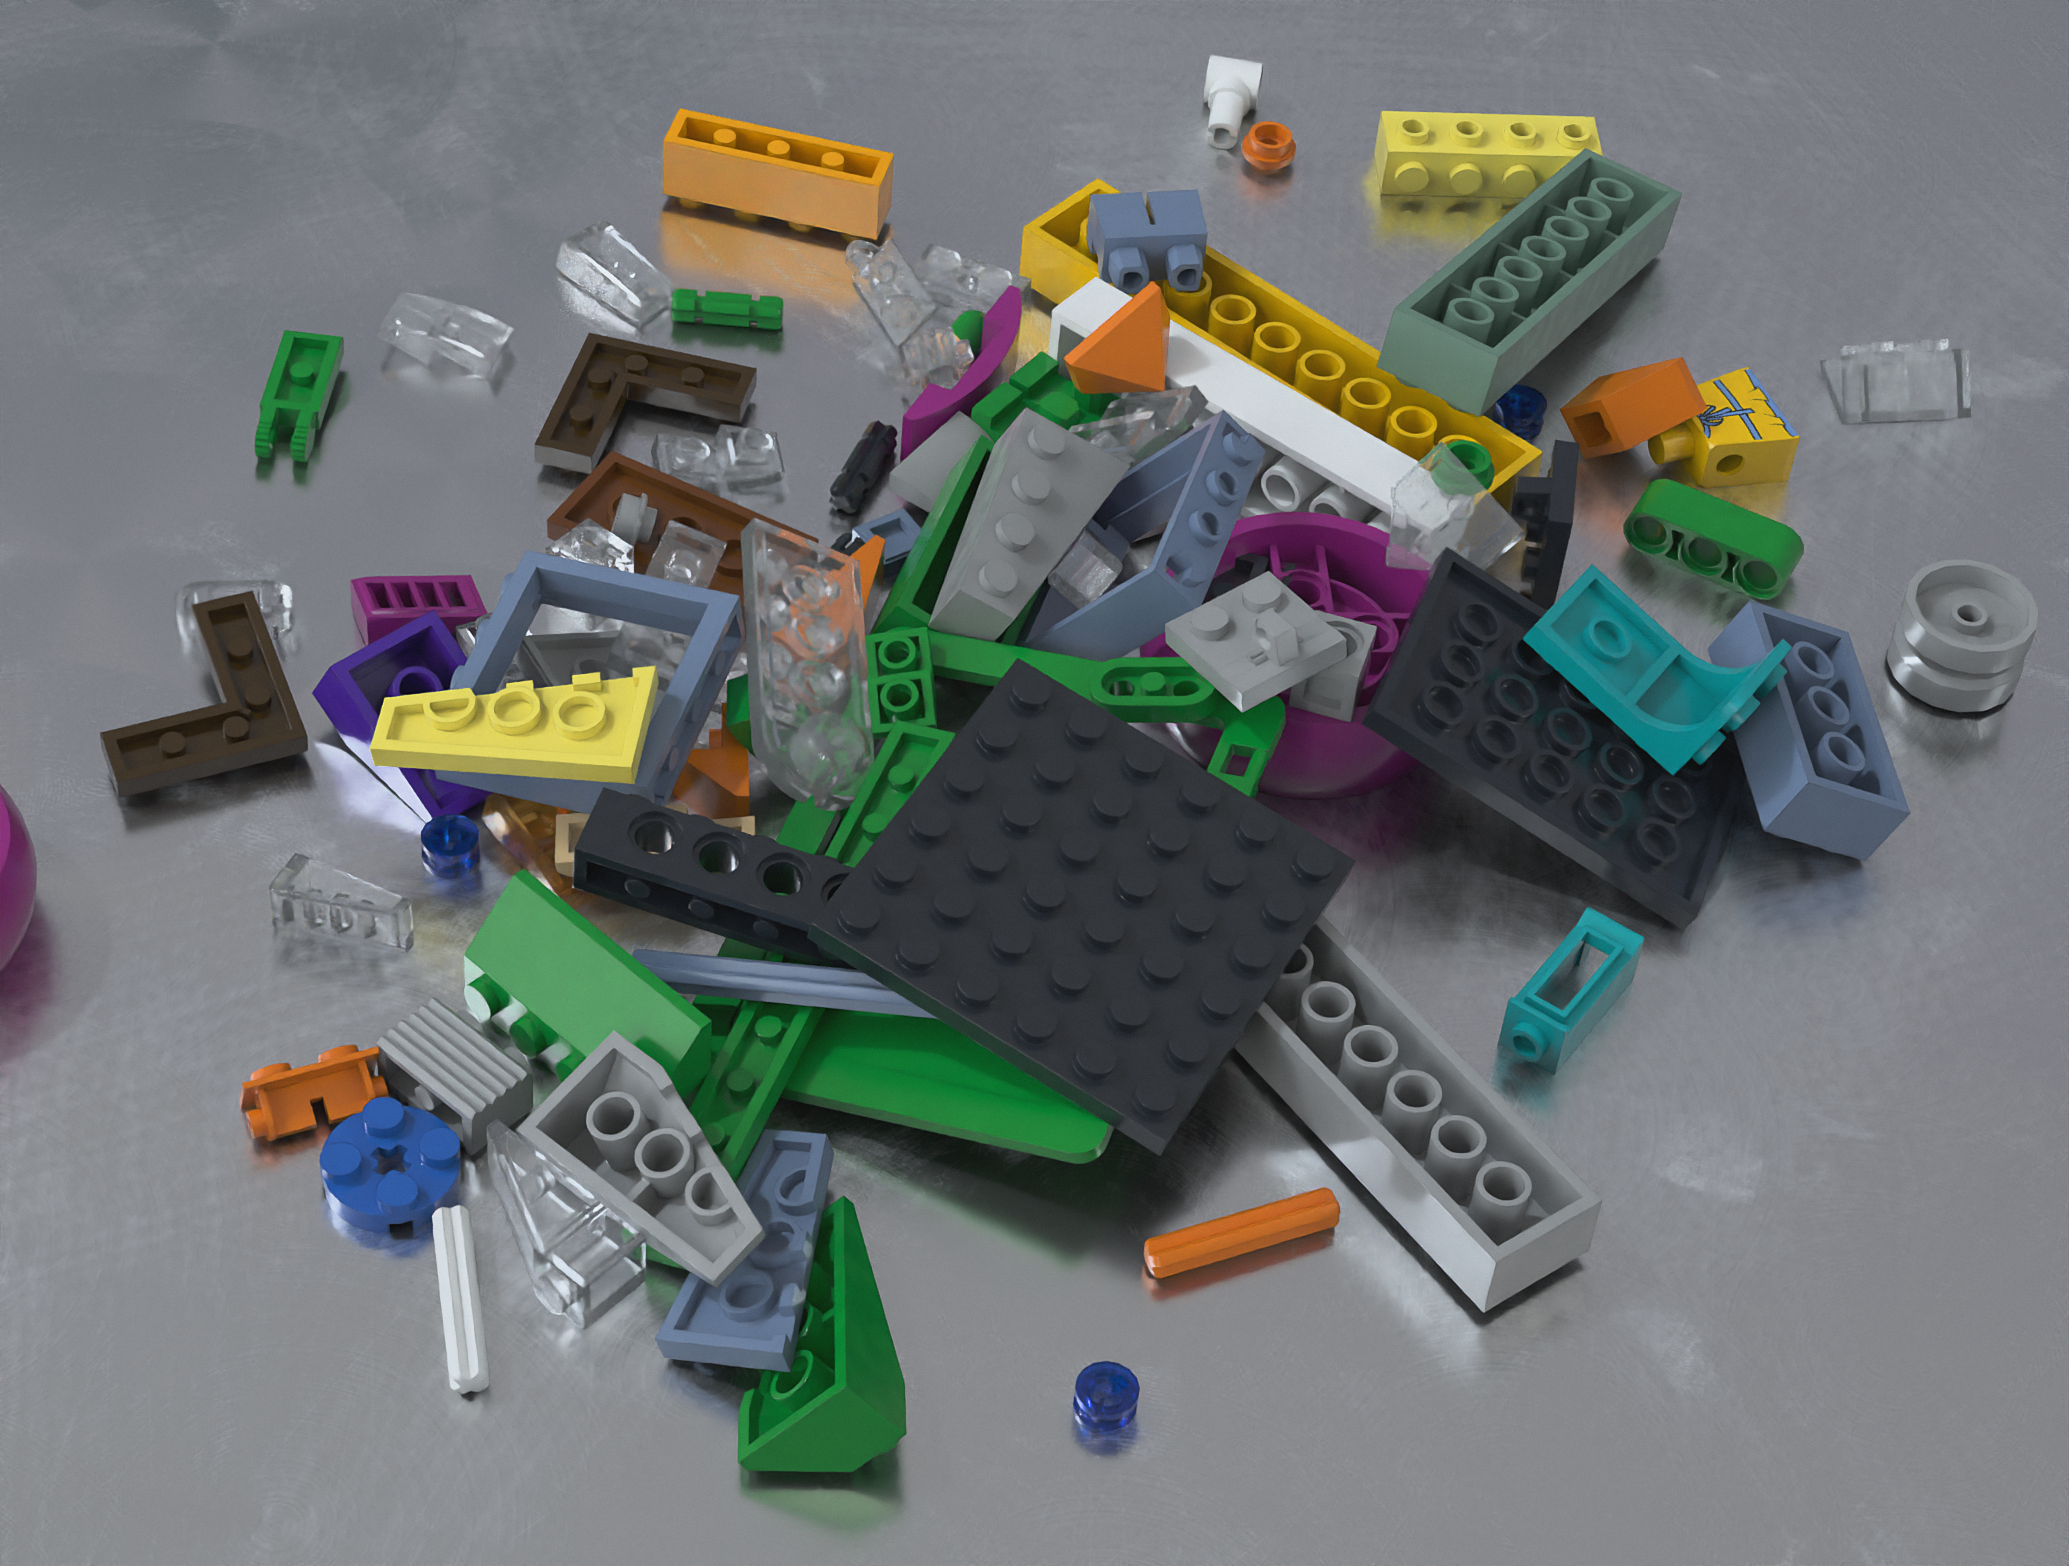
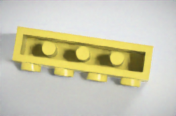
M1381 111L1374 157L1381 195L1526 198L1585 148L1602 156L1603 153L1594 117Z

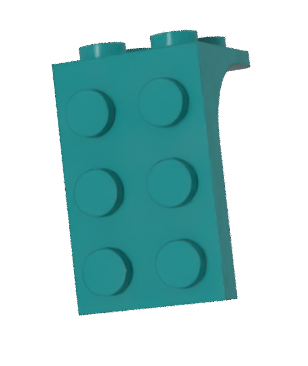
M1593 564L1589 566L1522 638L1548 664L1552 665L1586 696L1594 706L1598 707L1672 776L1690 758L1699 765L1705 762L1726 739L1719 731L1720 728L1726 733L1731 730L1736 731L1761 704L1753 696V693L1763 699L1788 671L1780 662L1792 649V646L1782 639L1764 658L1746 667L1727 668L1708 663L1683 647Z

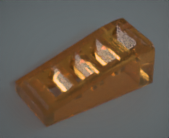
M499 793L487 796L481 819L494 837L519 864L561 899L580 891L572 888L573 877L561 878L556 871L555 857L548 859L544 854L555 848L556 815L570 814L572 812L568 809ZM532 812L538 817L525 824L519 819ZM547 828L553 833L539 841H535L532 835Z

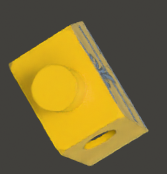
M1746 367L1698 384L1697 387L1707 409L1701 414L1648 439L1650 456L1657 465L1680 460L1697 485L1704 488L1787 481L1800 437L1751 369Z

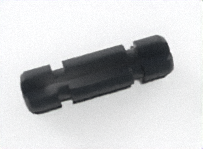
M878 420L871 422L861 436L863 439L857 443L841 469L842 474L837 476L830 487L832 496L829 502L835 510L842 508L850 514L856 512L866 498L865 494L871 490L887 463L885 460L891 456L897 446L895 438L898 432L892 424L885 426Z

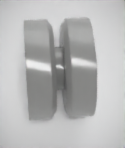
M1946 559L1921 567L1908 582L1901 605L1900 617L1896 620L1890 639L1887 661L1892 674L1911 695L1934 707L1955 712L1985 711L2000 705L2008 699L2018 685L2024 667L2025 655L2030 650L2037 630L2039 609L2032 593L2015 576L1992 564L1970 559Z

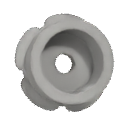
M623 493L616 511L610 540L626 544V551L628 552L633 550L636 541L648 544L653 530L657 509L647 506L648 496L645 493H642L641 497Z

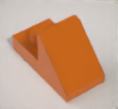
M722 703L721 729H709V749H692L672 791V794L679 801L687 804L689 808L699 815L709 819L749 816L748 749H745L726 727L727 703Z

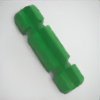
M686 288L675 289L672 295L671 316L675 322L695 324V319L700 318L703 319V325L749 328L750 323H758L757 329L774 331L779 330L783 323L784 304L783 299L779 296L760 295L759 300H752V294L706 290L705 296L697 295V289Z

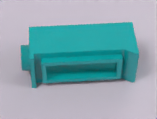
M1587 907L1577 925L1515 998L1511 996L1508 1000L1498 1043L1513 1051L1519 1058L1532 1062L1555 1075L1633 981L1645 937ZM1591 946L1609 955L1564 1010L1546 1001L1575 966L1579 967L1587 958Z

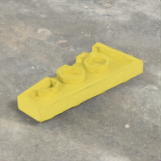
M656 665L632 668L633 677L601 681L600 672L572 675L573 684L534 689L533 680L506 683L505 689L494 694L475 696L470 688L384 698L370 746L374 766L635 784L659 684Z

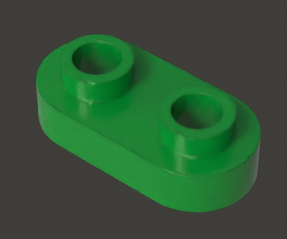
M1182 657L1114 658L1096 667L1089 678L1088 685L1091 702L1126 723L1195 722L1210 715L1219 703V691Z

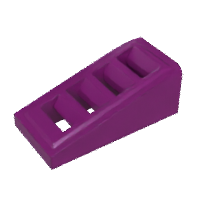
M471 575L372 576L350 580L352 612L366 646L433 609L450 633L478 628L482 620L489 619V615ZM462 597L465 607H453L451 599ZM438 603L439 607H429L428 605Z

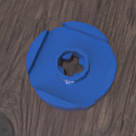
M379 1097L369 1101L364 1106L362 1112L356 1113L341 1122L326 1139L320 1154L321 1180L325 1187V1196L330 1208L341 1219L363 1230L390 1232L389 1224H402L413 1220V1228L432 1222L433 1213L440 1207L449 1208L460 1190L461 1147L458 1135L435 1115L419 1108L402 1106L398 1100L390 1097ZM386 1161L403 1162L406 1169L403 1173L391 1170L385 1176L378 1174L379 1164Z

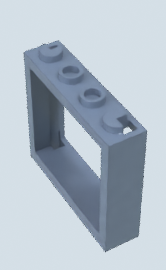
M1222 410L1128 470L1044 580L1014 646L1105 662L1114 658H1122L1164 633L1166 623L1201 606L1266 450L1255 440L1251 433H1247L1226 411ZM1170 519L1150 566L1109 591L1130 543ZM1165 566L1174 572L1173 578L1164 571Z
M526 550L515 572L507 574L500 589L499 602L490 619L486 618L480 623L475 637V647L465 666L460 665L455 670L450 690L470 688L475 696L494 694L541 604L693 637L648 727L635 784L434 770L436 779L586 814H591L603 787L623 794H637L647 798L654 804L665 807L746 639L740 596Z

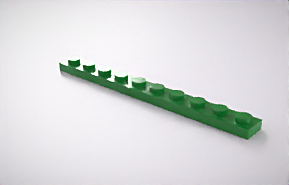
M896 720L828 847L825 856L835 858L842 864L854 868L956 738V733ZM772 953L768 960L771 962L809 965ZM747 1000L714 1061L711 1071L706 1076L690 1106L689 1112L695 1118L705 1138L734 1183L814 1032L825 1007ZM624 1230L621 1239L626 1253L685 1269Z

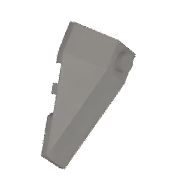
M613 1031L516 1129L542 1173L589 1209L716 1288L766 1236L729 1173L708 1143L695 1118L679 1096L664 1068L616 1031Z

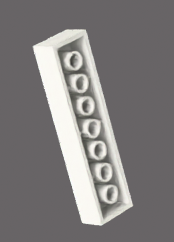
M1095 277L1052 309L1048 355L1060 362L1058 369L1060 375L1072 382L1063 358L1130 301L1132 297ZM1171 319L1165 392L1114 393L1127 401L1128 405L1126 415L1121 418L1120 430L1111 438L1146 459L1222 410L1226 411L1247 433H1251L1266 451L1240 512V515L1245 518L1277 512H1312L1335 515L1373 526L1391 534L1418 551L1432 565L1446 547L1462 557L1465 556L1477 495L1457 496L1446 491L1435 481L1433 470Z

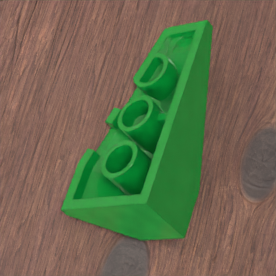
M844 1195L824 1209L822 1213L791 1372L764 1369L758 1390L754 1388L744 1393L738 1415V1464L747 1471L853 1472L876 1455H882L890 1451L907 1434L904 1378L853 1202Z

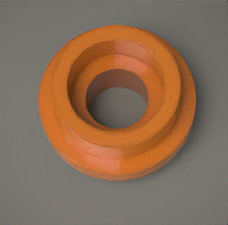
M1273 121L1259 122L1251 127L1249 133L1243 139L1242 154L1244 158L1259 169L1267 171L1276 170L1289 165L1295 158L1296 144L1292 139L1291 131L1283 124Z

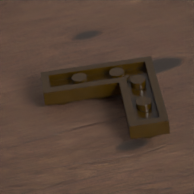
M589 333L534 444L535 462L590 474L598 463L627 399L740 423L756 388L757 368Z
M253 590L191 605L192 622L222 703L100 732L101 749L118 798L308 751L306 730Z

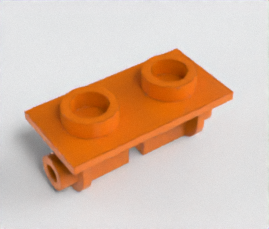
M344 1045L322 1053L317 1058L318 1062L292 1069L289 1063H278L253 1072L250 1075L251 1081L242 1083L239 1098L240 1109L254 1105L257 1107V1109L246 1112L249 1130L253 1139L266 1136L268 1141H273L281 1137L316 1128L317 1123L311 1103L322 1100L329 1124L362 1112L364 1106L373 1099L389 1097L383 1076L379 1075L370 1078L369 1075L375 1072L379 1056L378 1046L359 1051L357 1045Z

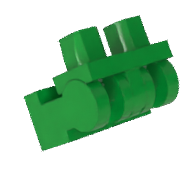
M1041 351L1010 376L1009 384L1004 381L972 407L971 419L996 443L1027 407L1099 448L1101 443L1108 441L1120 430L1121 418L1126 415L1128 402L1114 393L1082 394L1074 386L1073 381H1069L1058 373L1060 362Z

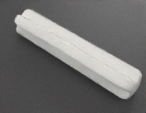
M461 1205L452 1208L440 1207L433 1213L432 1222L450 1387L459 1394H465L469 1391L481 1392L488 1387L490 1381L470 1211Z

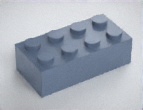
M1749 600L1707 650L1713 665L1740 668L1760 661L1782 639L1792 646V649L1780 662L1788 672L1763 699L1753 693V696L1761 704L1736 731H1733L1763 830L1777 837L1793 839L1820 847L1831 853H1840L1866 861L1911 813L1849 633Z

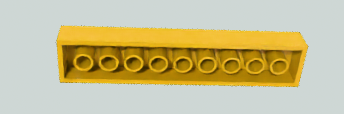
M1097 178L1025 225L1022 235L1019 280L1059 305L1095 277L1099 278L1097 254L1090 253L1086 241L1090 196L1092 194L1122 192ZM1206 245L1200 287L1196 291H1176L1170 286L1169 280L1153 281L1161 289L1172 321L1433 470L1436 457L1443 452L1448 444L1454 441H1472L1486 448L1494 465V479L1490 488L1476 497L1464 557L1514 519L1511 517V507L1517 477H1538L1543 452L1484 415L1478 417L1472 413L1457 411L1450 407L1445 400L1421 388H1413L1400 383L1394 375L1377 367L1381 354L1380 351ZM1108 283L1109 285L1115 287L1114 283ZM1127 294V295H1129L1130 297L1133 298V297H1134L1135 295H1137V294Z

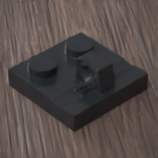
M1555 440L1551 468L1548 470L1547 477H1517L1512 497L1511 517L1527 521L1524 541L1535 543L1534 547L1526 546L1521 582L1531 583L1530 601L1544 610H1549L1555 604L1573 525L1579 443Z

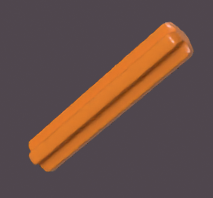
M1322 1187L1147 1239L1144 1244L1143 1255L1145 1263L1154 1278L1160 1279L1329 1229L1339 1223V1214L1341 1213L1339 1202L1330 1188Z

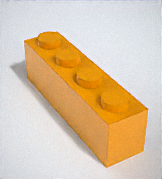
M679 108L663 140V194L875 240H877L891 208L894 153Z

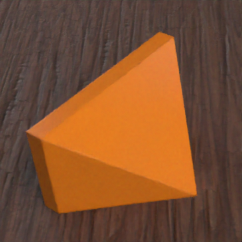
M1153 281L1063 358L1074 386L1082 394L1165 392L1171 317L1161 289Z

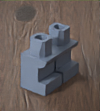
M1198 189L1147 192L1146 205L1142 192L1092 194L1090 196L1086 241L1090 253L1097 254L1099 279L1106 283H1114L1116 289L1125 294H1138L1148 285V281L1169 280L1170 286L1176 291H1196L1200 287L1208 232Z

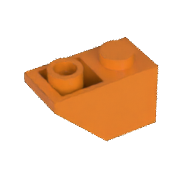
M1683 357L1600 376L1559 410L1575 442L1579 443V450L1585 460L1626 451L1701 414L1707 409V406Z

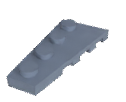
M774 1129L764 1130L736 1186L763 1228L766 1236L717 1288L692 1272L689 1273L655 1337V1341L664 1358L791 1372L834 1158V1151L827 1134Z

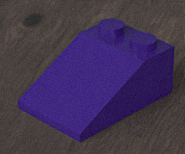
M434 609L331 665L312 694L346 745L433 830H436L498 793L436 779L435 771L431 769L374 766L370 751L384 698L450 690L455 670L460 665L465 666L468 660Z

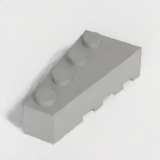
M1026 407L993 446L928 626L938 632L994 642L1015 620L1131 465Z

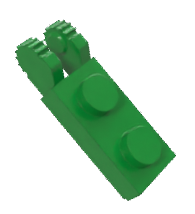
M289 330L284 331L259 405L260 418L254 444L256 457H271L277 442L278 426L282 425L296 428L290 443L293 461L308 462L314 446L315 429L320 430L344 356L343 337Z

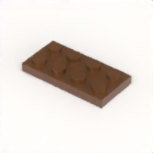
M611 451L547 519V538L620 570L739 595L743 622L755 629L770 613V604L788 590L800 577L797 575L798 570L809 560H814L818 557L819 539L614 451ZM623 493L636 497H641V494L645 493L648 496L647 506L657 509L653 530L648 544L636 541L633 550L628 552L626 551V544L610 540L616 511Z

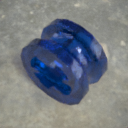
M1514 385L1495 402L1496 408L1493 412L1492 421L1523 440L1533 439L1541 433L1544 425L1543 417L1547 411V400L1541 392L1526 385Z
M444 814L432 818L424 825L421 830L422 863L428 872L444 879H457L468 875L476 869L480 862L479 830L473 821L458 814ZM448 843H455L452 850H445Z
M1102 1361L1085 1367L1078 1375L1075 1385L1072 1407L1075 1419L1083 1428L1099 1435L1119 1434L1128 1429L1136 1417L1140 1392L1137 1377L1129 1368L1116 1362ZM1108 1391L1107 1398L1109 1399L1115 1393L1119 1396L1118 1404L1106 1406L1104 1405V1398H1101L1097 1403L1093 1401L1094 1392Z

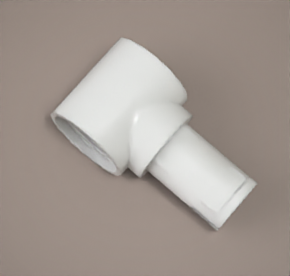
M1210 55L1203 103H1208L1211 110L1206 137L1208 143L1213 147L1229 149L1236 145L1242 117L1249 110L1256 111L1264 63Z

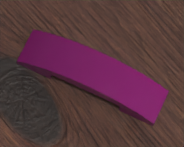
M1009 285L984 316L981 354L954 388L948 390L929 383L903 415L901 461L905 460L958 411L971 418L972 407L1004 381L1009 384L1010 376L1015 372L1018 358L1022 315L1020 288Z

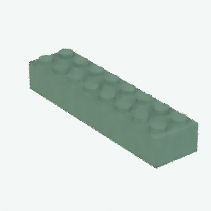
M1585 148L1394 308L1377 367L1394 375L1400 383L1406 386L1421 388L1445 400L1450 407L1457 411L1472 413L1480 417L1664 249L1683 193Z

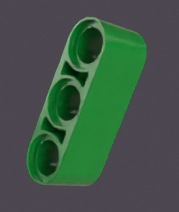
M1658 479L1650 483L1623 524V533L1627 542L1642 554L1759 600H1770L1779 596L1804 554V544L1801 537L1785 524L1668 479Z

